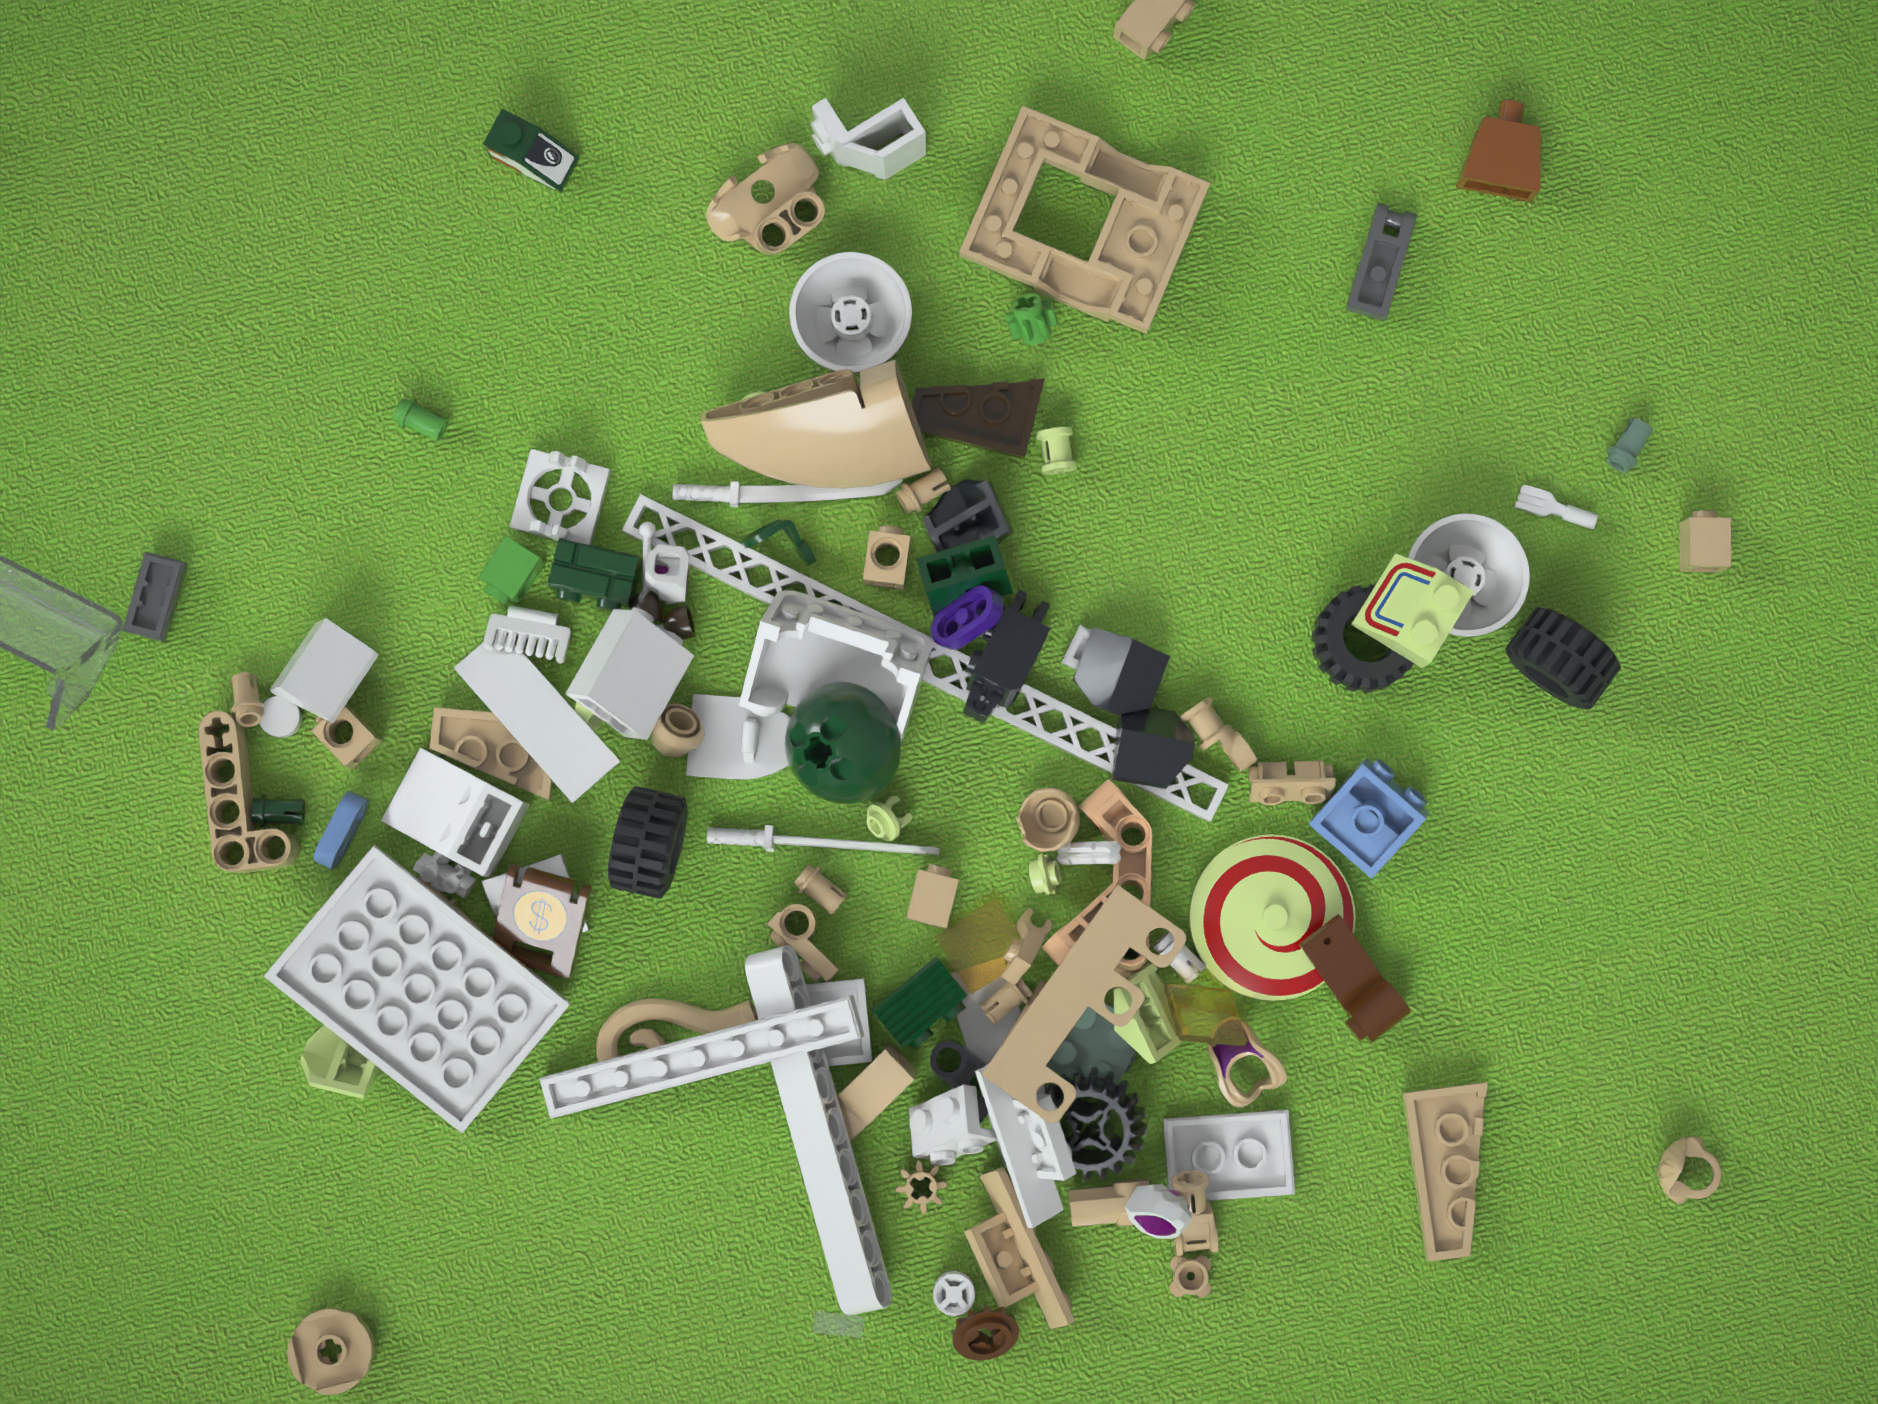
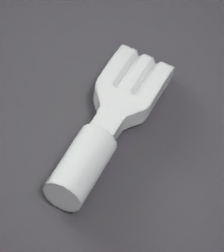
M1522 485L1521 493L1518 495V501H1516L1514 507L1515 509L1540 517H1546L1551 514L1562 517V520L1592 530L1594 529L1598 514L1571 505L1560 504L1556 502L1552 493L1532 486Z

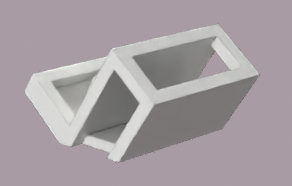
M826 98L812 106L814 121L810 123L814 131L812 138L820 152L824 156L830 153L836 164L845 167L851 166L886 180L926 155V132L904 98L848 132ZM903 133L904 136L887 145L883 149L879 151L875 150L876 148L885 144L889 140Z

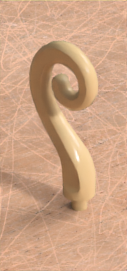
M640 999L620 1007L604 1022L596 1042V1056L599 1062L619 1057L618 1042L623 1032L629 1027L647 1020L666 1021L699 1034H706L759 1019L756 1008L750 1000L714 1011L670 999ZM642 1028L636 1030L630 1035L629 1039L632 1045L645 1046L648 1049L666 1044L661 1035L652 1029Z

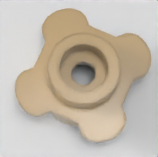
M1199 1255L1196 1259L1174 1256L1171 1259L1170 1267L1173 1270V1282L1169 1288L1174 1296L1182 1297L1184 1294H1196L1198 1297L1203 1298L1210 1293L1211 1285L1208 1283V1271L1211 1268V1261L1206 1256ZM1187 1273H1194V1279L1188 1280L1186 1277Z

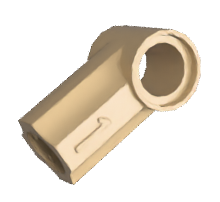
M1150 1179L1113 1182L1112 1186L1069 1189L1072 1227L1116 1223L1118 1226L1134 1225L1128 1219L1125 1205L1136 1186L1150 1185Z

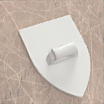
M693 694L692 710L699 716L704 726L705 736L698 747L688 752L686 776L754 779L784 769L789 765L785 752V734L790 717L781 711L767 717L756 715L750 709L738 706L741 697Z

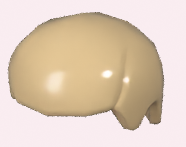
M1049 787L1036 789L1023 800L1016 819L1023 835L1022 841L1039 852L1059 850L1072 842L1079 830L1080 813L1070 794L1064 790Z

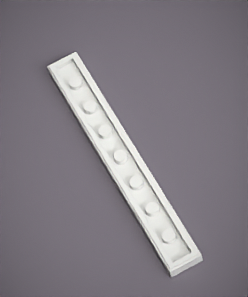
M854 995L554 1073L539 1079L551 1119L859 1039L865 1035Z

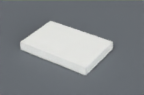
M1287 1109L1162 1118L1168 1189L1175 1195L1176 1190L1171 1186V1177L1178 1172L1186 1170H1198L1205 1172L1209 1176V1185L1205 1188L1206 1201L1295 1194L1289 1112Z

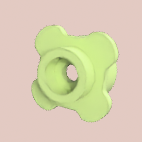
M1039 854L1038 860L1029 862V875L1033 889L1037 894L1045 892L1047 895L1057 894V885L1062 882L1059 865L1056 860L1052 861L1049 854Z

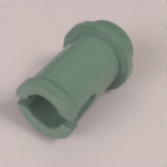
M1630 418L1616 445L1608 448L1606 462L1612 468L1623 473H1627L1630 468H1635L1638 463L1636 458L1649 436L1652 435L1653 429L1642 420Z

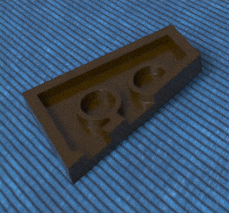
M1031 379L1027 382L1008 383V381L993 382L988 385L974 386L952 385L916 388L912 407L923 435L1025 460L1045 379Z

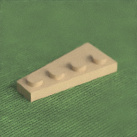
M1488 1082L1402 1093L1427 1261L1467 1257L1471 1254L1476 1204L1474 1198L1476 1178H1478L1480 1138L1483 1133L1484 1118L1482 1117Z

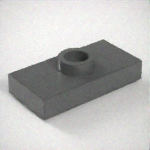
M145 552L122 631L166 642L188 567L187 563Z

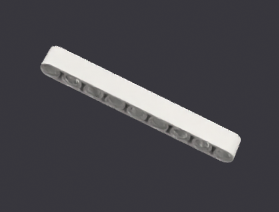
M785 945L751 954L746 958L745 971L758 1019L812 1006L799 959L791 946ZM824 1048L770 1061L839 1306L847 1316L888 1308L892 1299L891 1286Z

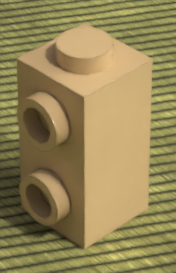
M1134 0L1115 24L1113 38L1145 61L1152 51L1159 54L1172 36L1169 32L1170 28L1177 20L1183 23L1195 8L1196 2L1193 0Z

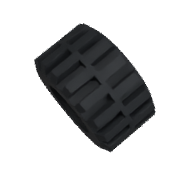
M1371 584L1366 588H1361V585L1355 586L1346 592L1343 591L1338 594L1317 617L1315 622L1316 628L1312 632L1311 641L1315 642V648L1312 651L1314 658L1318 657L1321 663L1318 666L1323 674L1327 672L1332 677L1330 681L1335 685L1341 683L1346 686L1345 690L1352 692L1362 690V693L1388 687L1400 679L1414 664L1389 647L1386 654L1375 662L1361 661L1347 650L1343 639L1344 627L1348 621L1359 613L1375 585Z
M1536 607L1505 648V652L1513 665L1530 681L1558 700L1570 706L1586 710L1592 709L1621 669L1617 657L1601 639L1573 619L1546 608Z
M638 786L632 788L622 805L612 840L608 863V878L611 888L661 899L666 894L675 875L685 835L688 813L685 797Z

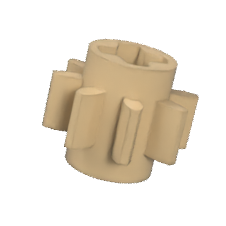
M917 1160L916 1171L913 1173L901 1169V1175L907 1179L906 1185L895 1187V1192H906L908 1199L904 1204L905 1209L909 1208L914 1202L920 1204L922 1214H926V1203L931 1200L938 1205L943 1203L941 1198L936 1195L937 1189L947 1187V1182L936 1181L934 1176L937 1174L939 1166L932 1167L930 1171L923 1170L922 1162ZM925 1176L931 1180L929 1189L932 1193L929 1196L921 1193L918 1197L912 1194L914 1185L911 1183V1180L916 1178L921 1181Z

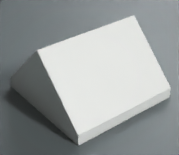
M325 618L313 625L270 691L334 723L379 655L373 649Z

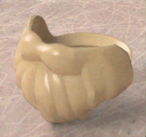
M1690 1136L1681 1137L1680 1140L1674 1141L1663 1152L1657 1168V1176L1663 1192L1668 1198L1681 1205L1688 1198L1702 1199L1713 1194L1721 1183L1722 1171L1716 1157L1704 1149L1703 1138ZM1685 1156L1701 1157L1710 1164L1713 1172L1712 1180L1704 1189L1692 1190L1677 1180L1683 1170Z

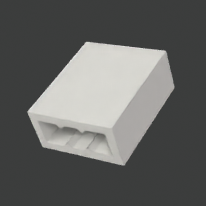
M633 607L632 610L613 609L566 694L624 737L647 740L694 655L682 646L683 640L670 631L659 629L653 624L654 618L649 613Z

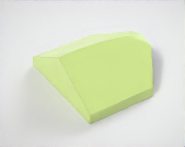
M1153 963L1145 965L1127 979L1142 990L1144 1002L1126 1026L1118 1027L1114 1025V1031L1149 1064L1158 1062L1188 1038V1032L1186 1028L1182 1029L1173 1000L1164 982L1155 972L1157 967ZM1116 987L1114 989V1014H1123L1130 1009L1132 997L1125 988Z
M325 1025L308 1039L300 1059L309 1086L362 1099L366 1097L380 1070L379 1067Z

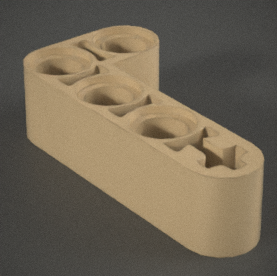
M213 711L208 713L199 724V740L214 863L220 869L234 873H248L290 866L297 860L300 852L299 842L296 837L287 831L279 829L257 830L256 823H252L251 820L253 793L245 727L240 726L236 719L226 712ZM222 724L229 726V732L223 733L222 738L215 736V730L222 729ZM225 747L230 748V749H233V753H228V752H218V753H216V750L225 751ZM231 761L235 767V774L230 781L223 783L219 778V769L222 764ZM236 802L240 810L239 816L236 821L227 824L223 817V810L229 803ZM281 837L286 846L285 852L279 859L274 860L269 854V845L273 839ZM240 843L244 849V857L238 864L232 865L227 857L228 850L233 844Z

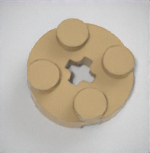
M338 1307L324 1308L305 1317L295 1329L294 1335L288 1344V1363L293 1375L300 1383H305L309 1388L314 1389L315 1392L320 1394H339L357 1385L369 1373L375 1355V1343L370 1328L357 1312ZM326 1339H333L335 1344H340L342 1347V1352L337 1356V1362H331L329 1356L322 1357L321 1349L327 1346Z

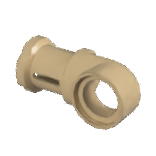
M1211 696L1180 716L1183 722L1188 721L1202 741L1200 744L1202 750L1218 742L1239 772L1244 771L1258 761L1242 735L1237 730L1234 731L1231 725L1223 723L1212 707L1213 699Z

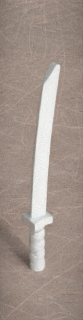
M899 479L870 487L844 489L815 488L804 485L739 486L737 481H731V486L722 487L716 485L673 484V500L730 502V507H738L739 503L802 502L885 495L899 486L903 480Z
M765 825V830L761 831L708 827L707 843L761 845L765 848L766 852H774L775 844L925 855H939L940 848L929 846L776 835V829L770 825Z

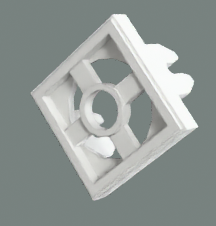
M531 449L510 528L555 541L561 538L591 545L611 470L589 464L578 456L572 455L570 458L558 451H551L549 454ZM555 469H562L558 484L552 485L548 490L534 486L535 482L543 474ZM575 472L588 484L591 500L577 497L576 492L572 489ZM566 489L572 494L573 501L567 510L556 511L551 507L550 496L555 490ZM530 499L545 502L546 508L551 512L547 525L534 516ZM574 510L587 513L585 518L577 525L567 529L561 527L563 517L570 515Z

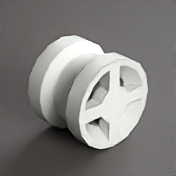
M946 1271L938 1277L934 1284V1303L946 1315L957 1316L964 1314L974 1303L975 1290L973 1282L969 1276L961 1271Z

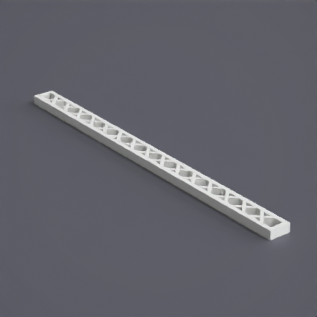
M641 494L622 529L623 533L643 542V536L635 527L645 508L660 515L664 529L655 531V534L651 537V547L655 548L659 544L676 546L673 534L690 529L696 532L700 547L688 550L690 554L689 566L768 605L774 599V596L768 593L773 591L779 593L782 591V588L799 583L806 587L807 593L810 596L815 597L813 592L815 591L823 595L819 599L828 602L836 601L842 604L843 607L912 629L751 548H745L744 545ZM668 519H670V520H672V521H674V522H676V523H678V524L673 525V526H670V525H669V522H668ZM667 537L669 544L659 539ZM704 537L714 542L706 544ZM726 547L733 551L737 565L719 570L713 566L709 552ZM700 555H703V556H704V559H705V562H703V561H701V560H699V559H697V558H695V557L700 556ZM740 555L747 557L751 560L742 562ZM763 565L769 568L774 583L756 588L750 585L745 570ZM740 572L742 580L732 575ZM777 573L787 578L779 581ZM929 637L933 642L932 649L934 650L931 652L929 660L945 655L952 659L957 674L940 679L933 675L928 662L922 681L966 702L969 691L966 690L967 683L965 678L971 677V675L962 671L960 663L967 666L971 657L957 650H950L937 645ZM959 681L962 689L950 683ZM1024 684L1020 693L1025 695L1029 711L1013 715L1007 712L1006 707L998 705L991 714L1112 774L1115 743L1110 745L1108 736L1116 739V729ZM1034 700L1044 704V706L1036 708ZM1051 710L1062 713L1067 729L1052 734L1045 731L1039 714ZM1033 717L1035 725L1025 721L1024 719ZM1071 718L1082 724L1073 726ZM1093 728L1099 732L1104 747L1087 752L1081 749L1076 733ZM1069 735L1072 744L1061 738ZM1106 753L1108 761L1098 756ZM1188 764L1177 775V784L1169 786L1167 789L1130 783L1209 823L1229 786ZM1182 773L1192 777L1193 779L1184 781ZM1202 782L1216 789L1207 810L1192 803L1187 787ZM1180 790L1182 798L1172 794L1171 792Z

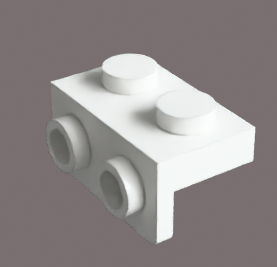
M963 1084L909 1108L913 1157L930 1160L932 1165L945 1166L953 1164L956 1161V1157L963 1154L979 1153L983 1151V1146L998 1140L995 1130L980 1128L977 1090L974 1086Z

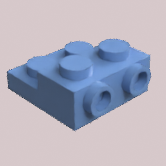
M1365 758L1339 787L1338 791L1312 818L1309 825L1372 879L1427 819L1429 811L1424 807L1427 804V800L1420 792L1411 786L1404 790L1392 780L1396 774L1386 763L1380 759H1376L1372 763L1368 758Z

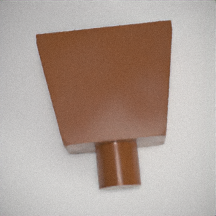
M1503 100L1500 103L1498 119L1484 117L1473 137L1456 188L1532 202L1540 191L1541 131L1537 126L1522 123L1525 108L1523 103L1514 100Z

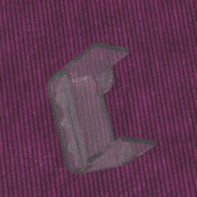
M0 555V647L53 673L49 678L47 691L53 699L46 728L54 731L88 699L120 639L123 622L116 613Z

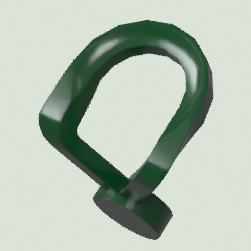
M790 520L773 521L755 530L741 541L745 548H749L782 529L795 546L799 557L806 566L809 567L816 562L812 550L803 539L801 540L794 523Z

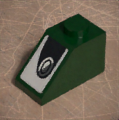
M501 109L483 143L490 158L560 193L563 192L580 159L579 155L540 127L504 109Z

